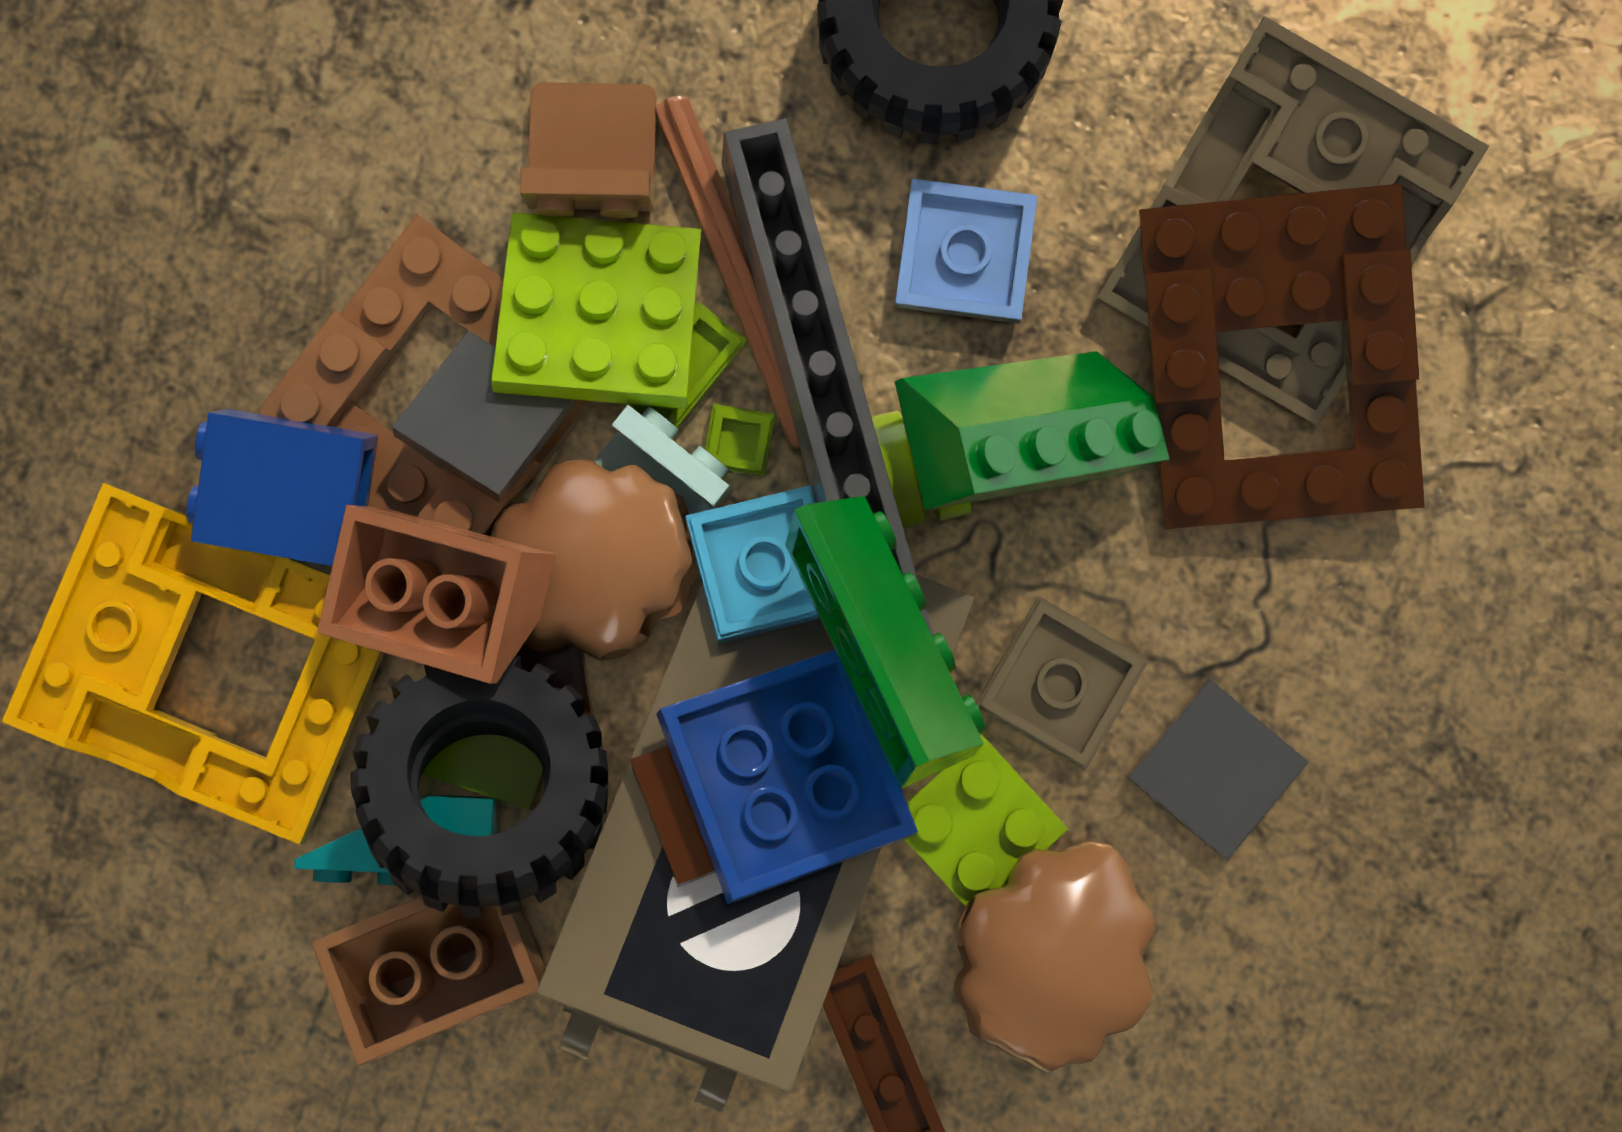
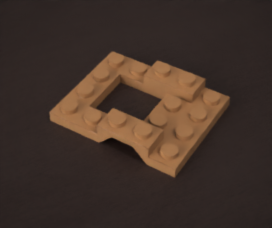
M416 214L342 312L333 311L257 412L261 415L284 418L291 421L307 422L378 435L369 507L387 508L486 535L501 511L508 507L514 497L545 467L594 401L574 400L575 406L501 503L453 473H446L423 454L394 437L391 430L357 406V403L432 305L466 331L472 332L496 347L504 278Z

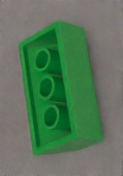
M1097 351L905 377L894 381L925 511L1119 476L1169 460L1154 397Z
M865 496L806 504L795 509L785 546L900 789L975 756L984 745L980 734L986 732L984 719L972 696L967 694L961 697L951 677L950 672L956 670L953 654L942 634L938 632L931 635L920 612L926 609L923 592L915 576L910 571L902 574L891 552V550L897 548L896 538L884 513L879 511L873 514Z

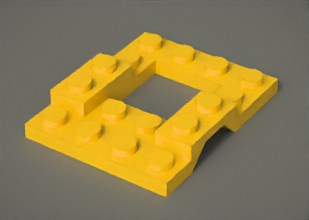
M103 483L1 722L63 748L110 761L157 781L177 795L296 844H305L384 652L317 633L330 578L329 574L289 558L192 542L193 524L188 523L186 515ZM202 593L315 639L266 757L220 739L213 732L154 709Z

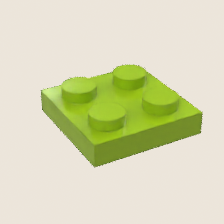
M980 734L984 745L975 756L938 772L907 801L918 833L905 839V841L965 906L975 894L1005 887L1008 883L1010 872L1021 855L1034 849L1047 850L1068 830L1062 821L982 734Z

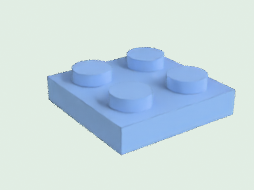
M912 178L895 307L1020 324L1038 195Z

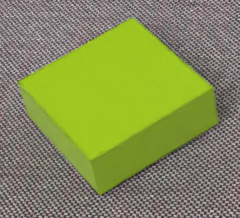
M713 404L705 450L729 469L728 472L765 478L776 415Z

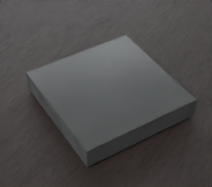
M467 331L395 422L392 430L394 437L501 503L575 404L574 399L493 393L492 373L496 347L472 332Z
M1209 679L1204 682L1126 777L1218 855L1228 860L1309 762Z

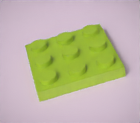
M512 212L492 373L493 393L686 409L701 229L574 217H549L539 214Z

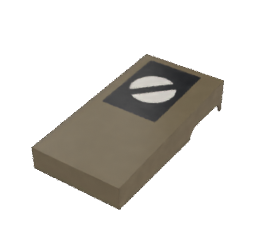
M917 575L926 601V610L933 635L938 632L941 633L949 645L952 654H954L975 597ZM701 584L631 759L667 745L656 716L661 708L834 650L821 620L817 619L717 644ZM629 761L536 992L540 1000L561 1006L563 1011L571 1013L559 1049L587 1059L597 1030L601 1025L707 1067L694 1102L722 1112L737 1075L784 1094L790 1093L881 848L727 904L716 873L677 887Z

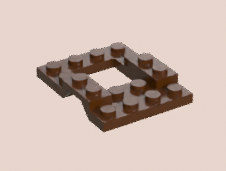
M1402 183L1139 209L1152 353L1154 399L1169 460L1159 463L1165 529L1424 508L1416 380H1419L1411 250L1410 248L1407 249ZM1343 320L1352 447L1224 458L1220 407L1221 387L1216 332Z

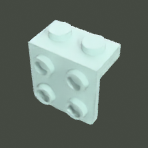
M627 405L612 424L618 432L594 460L599 466L611 472L627 465L639 466L659 483L666 484L674 492L682 496L689 515L721 507L733 492L730 485L722 480L729 469L700 446L697 447L692 455L672 440L678 429L650 406L640 415Z

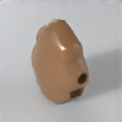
M576 459L551 467L540 482L532 500L504 508L493 523L491 537L556 554L541 619L524 642V646L539 654L559 651L574 644L581 651L596 660L616 659L641 648L649 639L659 619L670 618L682 612L688 601L693 583L700 577L685 524V516L689 515L684 498L666 484L659 483L637 465L623 466L611 472L594 461Z
M1086 841L1059 851L1034 849L1021 855L1010 872L1006 886L973 895L964 908L957 924L955 938L964 967L954 982L953 991L959 1004L966 1012L971 1034L1046 1072H1052L1066 1064L1092 1062L1101 1051L1104 1039L1109 1035L1133 1028L1144 1015L1152 998L1153 987L1142 959V954L1151 942L1156 929L1153 914L1148 905L1136 892L1126 859L1111 844Z

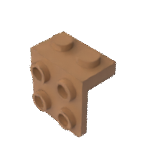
M547 82L536 84L530 94L529 168H520V195L529 209H536V213L549 217L573 216L575 210H600V215L605 217L633 218L638 216V211H654L656 162L655 108L657 105L654 89L646 84Z

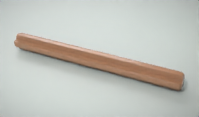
M686 96L670 97L656 105L657 121L791 448L800 449L736 214L689 99Z

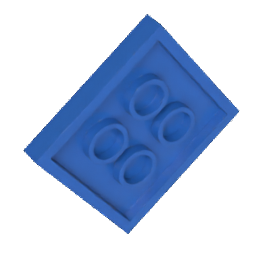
M835 649L661 708L656 714L727 904L907 839L918 833L903 792L895 779Z

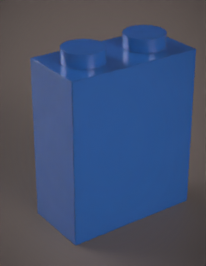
M232 409L208 412V419L199 426L195 441V456L198 460H202L199 485H194L191 489L186 507L187 521L193 524L191 541L332 566L346 505L368 506L378 435Z

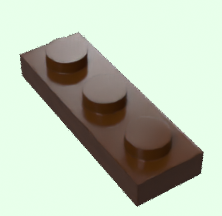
M872 953L837 967L823 1007L874 1131L945 1132Z

